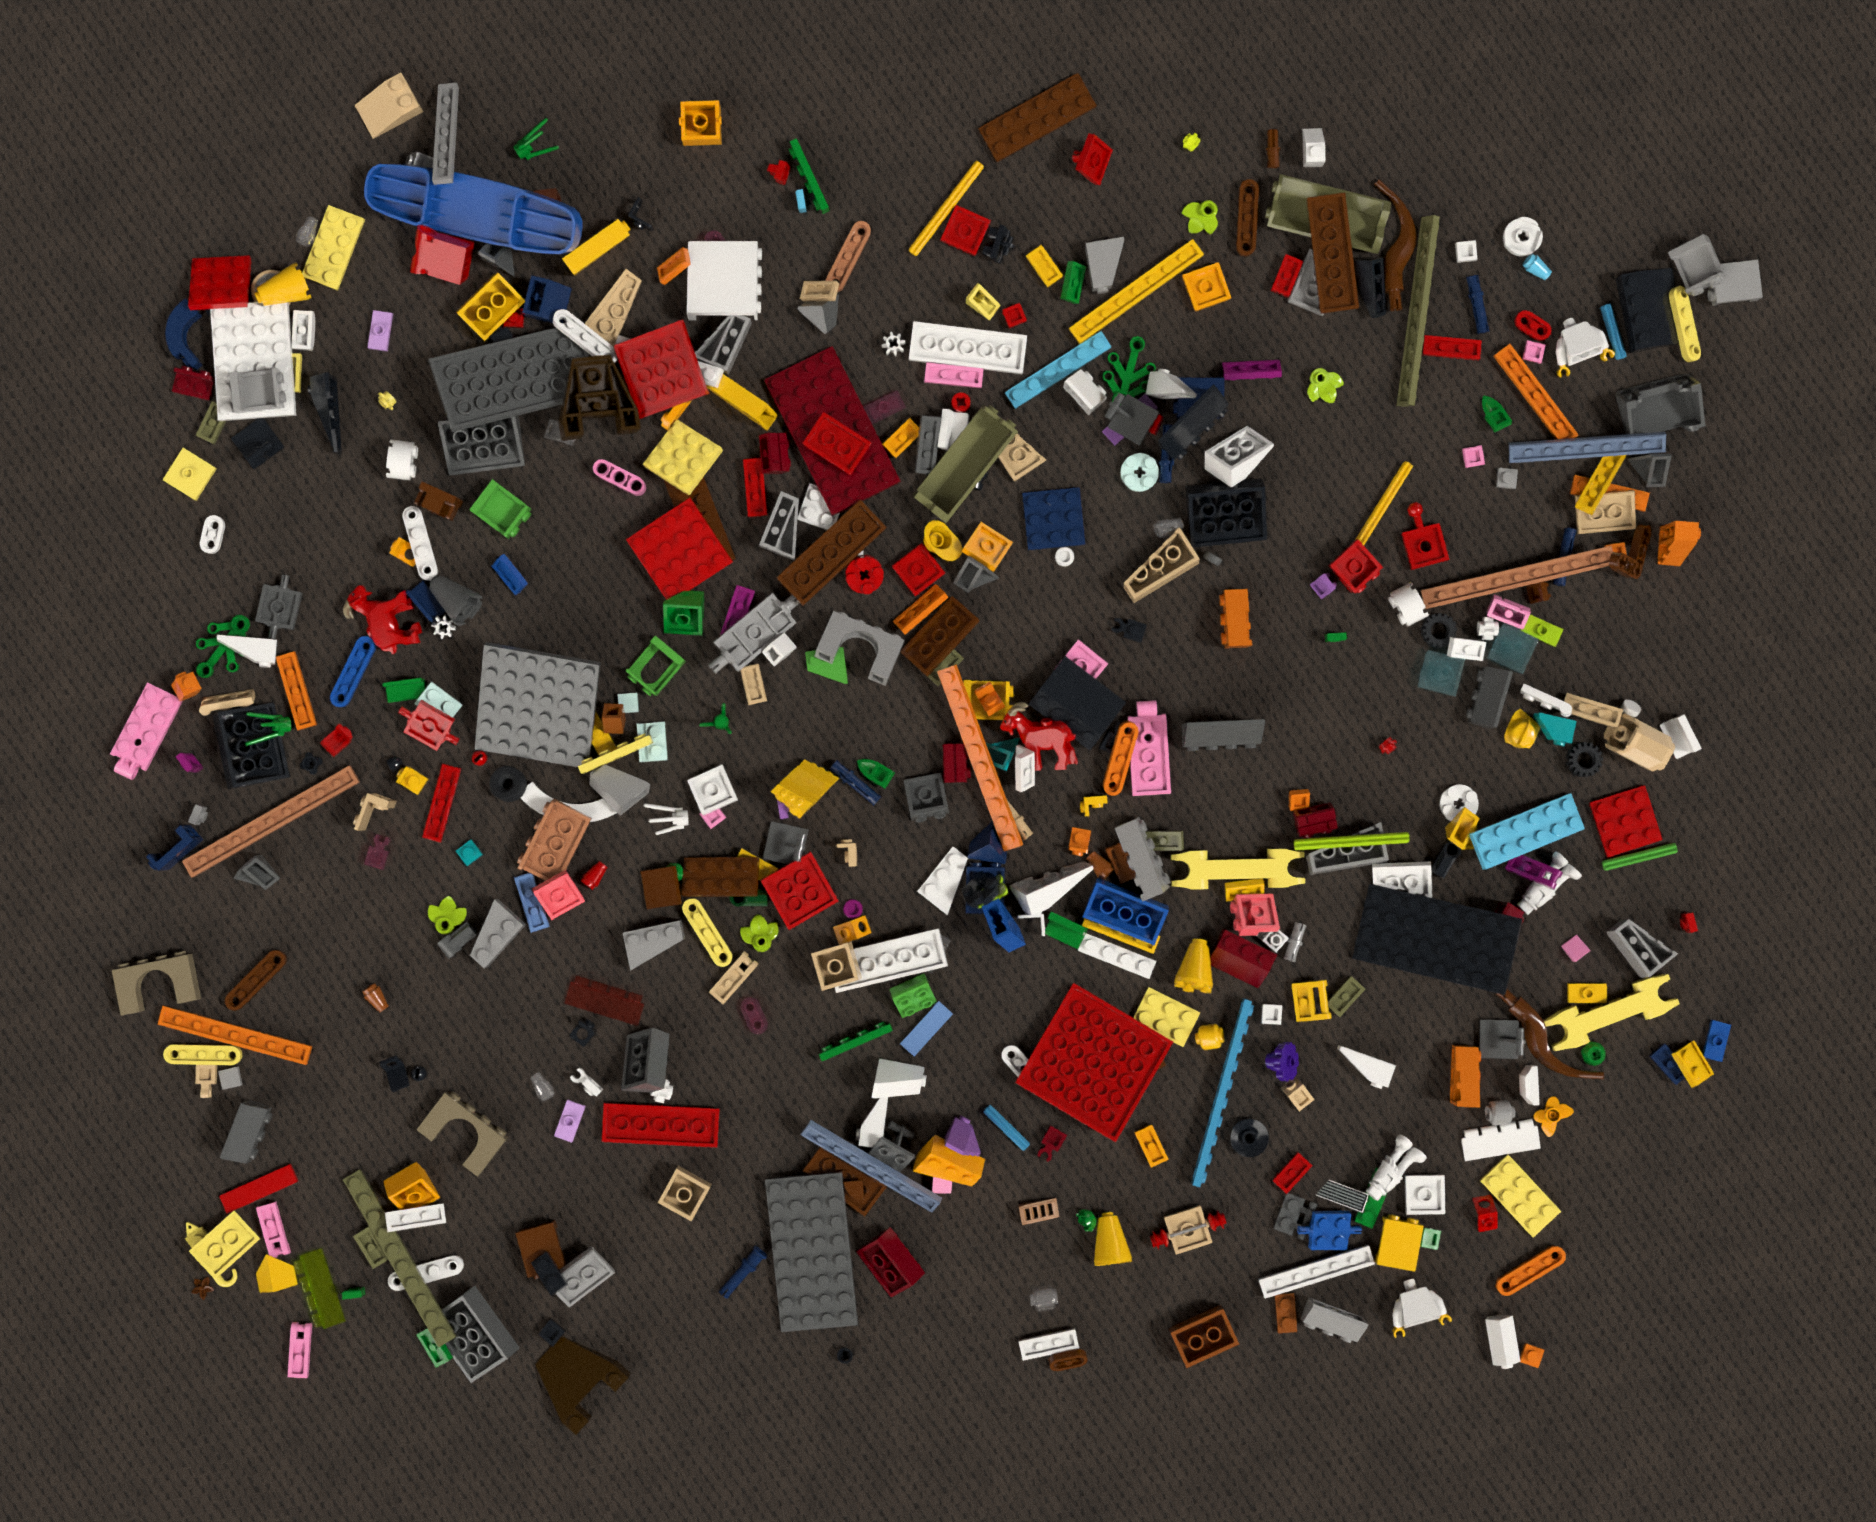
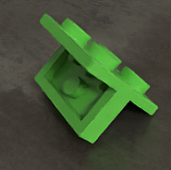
M924 973L889 989L902 1018L911 1016L915 1012L929 1008L937 1003Z

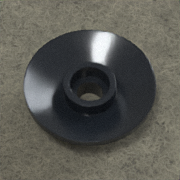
M1244 1119L1233 1127L1230 1134V1142L1233 1149L1239 1155L1256 1157L1266 1149L1269 1135L1266 1127L1261 1122L1255 1119ZM1247 1134L1252 1135V1139L1250 1141H1247L1245 1139V1136Z

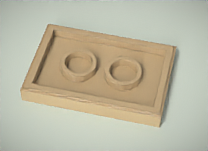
M1635 491L1606 492L1593 515L1576 508L1577 534L1636 529ZM1575 495V505L1581 495Z

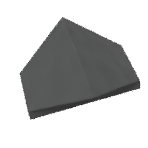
M486 243L478 252L481 259L515 277L511 247Z
M837 294L835 301H806L797 310L824 334H827L836 326L839 294Z
M1651 454L1627 459L1644 480L1646 487L1666 486L1671 454Z
M968 556L953 584L969 593L972 589L994 581L999 577L986 566Z
M255 855L240 867L234 879L261 886L266 890L278 881L280 877L262 855Z

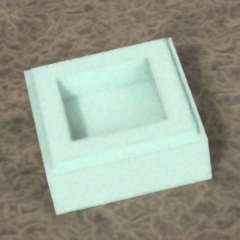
M638 693L618 694V704L624 705L625 713L639 712Z

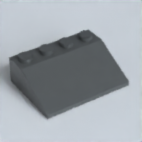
M446 413L440 414L438 426L449 476L525 466L518 416L452 432Z
M1265 719L1182 724V747L1187 748V751H1199V747H1206V750H1218V746H1225L1226 749H1237V745H1245V749L1256 748V744H1261Z
M473 1286L441 1309L457 1336L445 1345L470 1383L507 1360L520 1349L476 1286Z

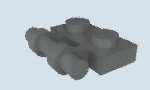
M1291 1193L1285 1194L1273 1229L1292 1236L1294 1228L1298 1229V1226H1309L1312 1219V1211H1315L1317 1203L1310 1201L1308 1208L1303 1207L1304 1198ZM1300 1212L1305 1214L1302 1224L1297 1223ZM1298 1234L1297 1238L1304 1240L1306 1234Z

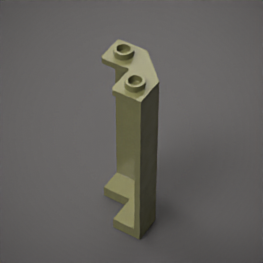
M1282 174L1279 175L1278 181L1274 180L1271 192H1274L1271 207H1267L1265 218L1268 219V227L1311 237L1306 198L1345 192L1352 248L1376 254L1379 253L1384 238L1385 225L1390 214L1391 202Z
M982 405L912 495L945 523L948 522L1018 433L1015 429L1016 424L1008 418L1006 420L1000 418L997 415L998 411L991 405L988 407Z

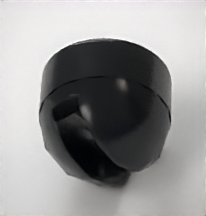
M396 756L386 760L393 773L399 771L403 765L402 760Z
M416 1066L411 1070V1077L415 1081H422L427 1076V1071L423 1066ZM417 1069H420L419 1079L416 1078Z
M841 1348L837 1353V1359L842 1364H848L853 1359V1353L848 1348ZM843 1352L847 1353L848 1361H845Z

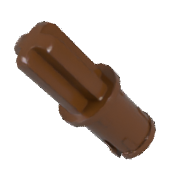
M1269 129L1267 131L1268 148L1265 149L1268 159L1267 168H1279V151L1281 148L1278 147V130Z

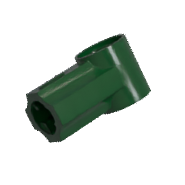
M758 889L757 897H744L742 903H737L734 897H730V902L738 907L768 906V893L765 889Z

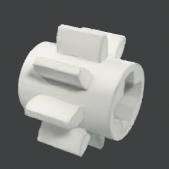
M890 332L888 338L883 337L886 344H882V348L888 349L886 355L892 352L896 357L898 351L904 352L901 345L905 344V340L900 341V333L895 336ZM896 340L897 347L893 346L891 348L889 342H894Z
M446 614L443 618L436 616L437 623H432L431 625L436 628L433 634L438 633L441 635V639H443L444 635L451 637L452 633L450 630L456 629V626L452 625L453 621L448 619ZM447 624V630L445 628L441 629L440 625Z
M1484 617L1482 621L1477 622V635L1482 636V640H1493V636H1498L1499 623L1498 621H1493L1494 618Z
M668 1080L665 1081L664 1089L650 1092V1095L654 1096L656 1102L664 1103L665 1099L670 1100L673 1086L669 1085L670 1082Z

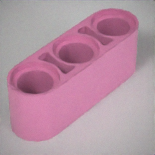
M603 459L597 460L594 463L593 471L599 478L635 496H641L646 491V484L640 477ZM601 465H607V471L604 474L598 472V468ZM617 474H624L625 478L622 482L618 483L615 481ZM635 482H641L642 484L639 491L632 490V485Z

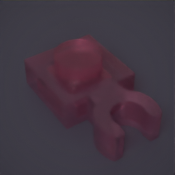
M376 834L374 837L376 845L375 847L369 846L364 865L384 870L389 851L384 850V848L390 843V837H386L385 842L381 843L379 841L380 834Z

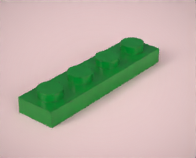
M797 138L791 140V148L788 149L793 159L796 158L799 163L796 167L800 176L804 175L807 180L804 184L808 193H813L815 197L812 201L816 210H821L822 214L829 212V206Z
M883 1021L874 1025V1030L868 1032L867 1029L856 1033L857 1037L853 1039L846 1037L839 1040L840 1044L837 1046L827 1045L821 1048L822 1052L819 1053L821 1061L827 1060L893 1031L891 1024H886Z

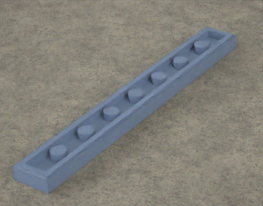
M1654 432L1509 443V463L1666 452V433Z
M810 1120L802 1130L801 1135L926 1210L933 1212L941 1203L942 1197L814 1121Z

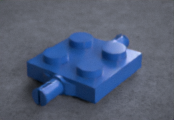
M1312 1211V1219L1309 1226H1298L1297 1233L1308 1234V1248L1310 1250H1347L1350 1234H1361L1362 1228L1361 1226L1350 1225L1351 1213L1349 1211Z

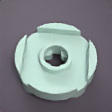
M1136 453L1127 457L1121 466L1120 475L1122 481L1130 490L1144 492L1156 483L1159 476V468L1154 458L1144 453ZM1139 466L1142 468V471H1146L1141 478L1134 474V470H1138Z

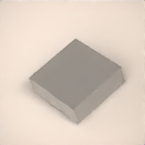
M239 1066L218 1071L222 1090L243 1085Z

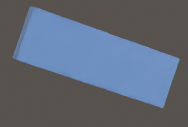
M527 873L514 877L530 932L550 927L545 909L532 891V888L537 886L534 875Z
M938 1001L900 1044L915 1056L953 1013Z

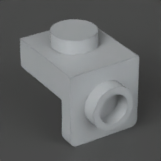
M416 151L407 156L405 164L433 168L434 158Z

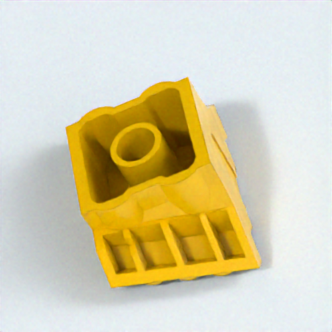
M804 759L799 766L777 784L771 793L775 794L776 799L783 802L789 808V811L800 819L840 778L834 776L830 771H825L824 768L818 767L817 764L810 763Z

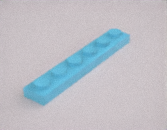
M1102 331L1006 391L1005 395L1014 409L1109 350L1111 345Z

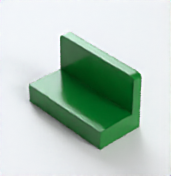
M423 678L383 683V687H386L388 703L418 699L426 689L425 679Z
M1051 912L1048 917L1050 921L1045 929V934L1079 949L1088 928Z

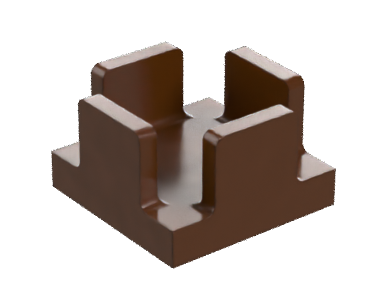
M421 481L420 491L414 504L453 521L463 501Z

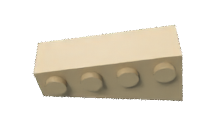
M1180 527L1124 582V589L1133 603L1199 564L1200 558Z

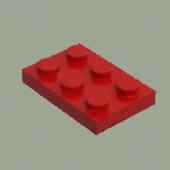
M823 412L802 445L851 476L872 443Z

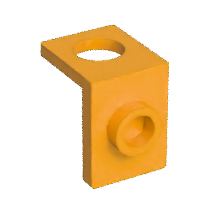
M398 537L392 543L389 554L414 567L416 564L415 559L408 560L405 557V551L411 549L410 543Z
M865 915L833 927L839 945L871 934ZM859 922L863 923L864 932L860 931L858 927Z

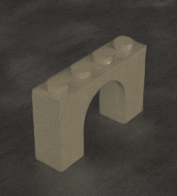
M186 951L174 953L175 957L169 959L167 955L155 957L156 961L149 962L148 959L136 961L137 965L130 966L129 963L117 965L118 969L112 970L120 1015L145 1011L141 983L145 975L152 970H160L170 976L174 984L177 1004L201 999L193 955H186Z
M447 1091L417 1128V1131L432 1142L450 1120L465 1119L472 1123L478 1133V1142L473 1152L463 1163V1166L478 1177L507 1141V1132L499 1126L495 1128L490 1124L491 1120L483 1114L482 1116L478 1115L475 1112L476 1108L471 1104L466 1103L465 1105L461 1102V1097L457 1093Z

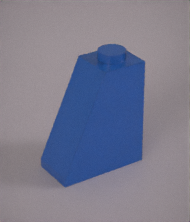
M999 898L985 906H981L992 936L1006 951L1011 952L1026 945L1019 926Z

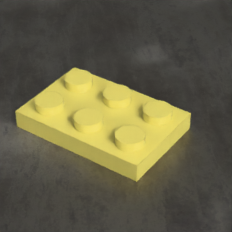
M1148 987L1133 1018L1184 1047L1200 1012Z
M233 1211L190 1249L189 1252L216 1279L260 1238Z

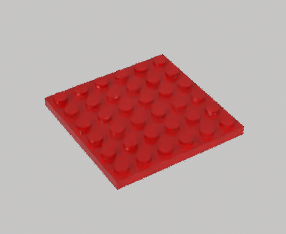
M1073 983L1015 1083L1116 1143L1173 1041Z

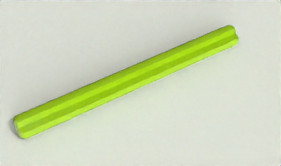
M1409 833L1294 840V849L1309 850L1408 843Z

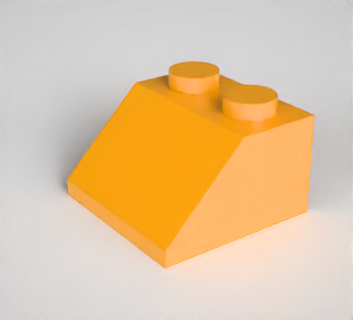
M417 1162L383 1181L388 1198L400 1210L424 1207L440 1198L426 1171Z

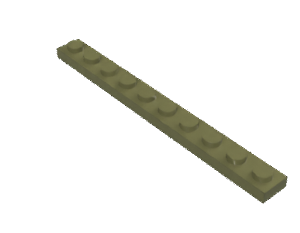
M1436 215L1421 217L1396 405L1400 407L1415 406L1440 217Z
M361 1169L343 1179L437 1346L441 1347L457 1337L397 1231L387 1232L386 1212Z

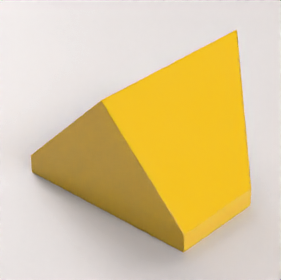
M1464 807L1445 827L1447 839L1462 850L1474 849L1469 834L1477 831V823L1480 818Z
M267 1254L265 1255L256 1272L260 1293L276 1292L298 1285L293 1265Z

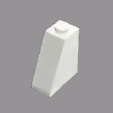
M879 1058L872 1098L920 1094L921 1086L925 1087L927 1075H923L925 1067Z

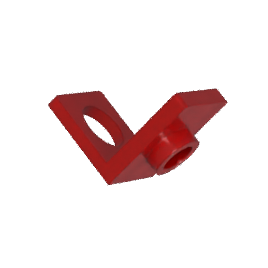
M1485 1195L1472 1198L1478 1215V1231L1483 1232L1497 1229L1498 1212L1492 1196ZM1487 1201L1490 1205L1487 1208H1482L1479 1206V1202Z

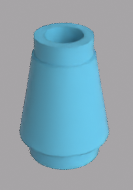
M1533 253L1522 264L1526 271L1543 280H1546L1552 273L1541 258Z

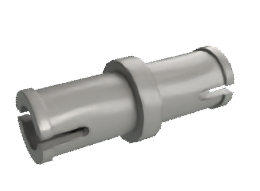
M1298 922L1294 923L1291 937L1287 940L1289 942L1283 957V959L1291 962L1296 961L1299 947L1303 944L1301 941L1304 931L1307 927Z

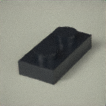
M545 1252L531 1262L551 1296L569 1285L549 1252Z

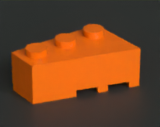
M1674 521L1660 527L1658 565L1681 566L1698 542V539H1700L1701 528H1699V522Z
M1452 1045L1450 1103L1457 1107L1480 1108L1479 1062L1481 1061V1051H1479V1047Z

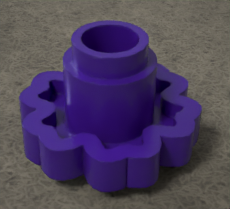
M1292 1042L1279 1043L1275 1052L1268 1053L1265 1058L1266 1067L1276 1071V1077L1280 1081L1293 1080L1297 1074L1296 1067L1299 1065L1298 1053Z

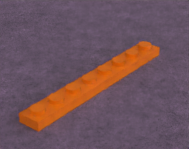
M166 1005L162 1006L158 1025L304 1065L308 1064L312 1045Z

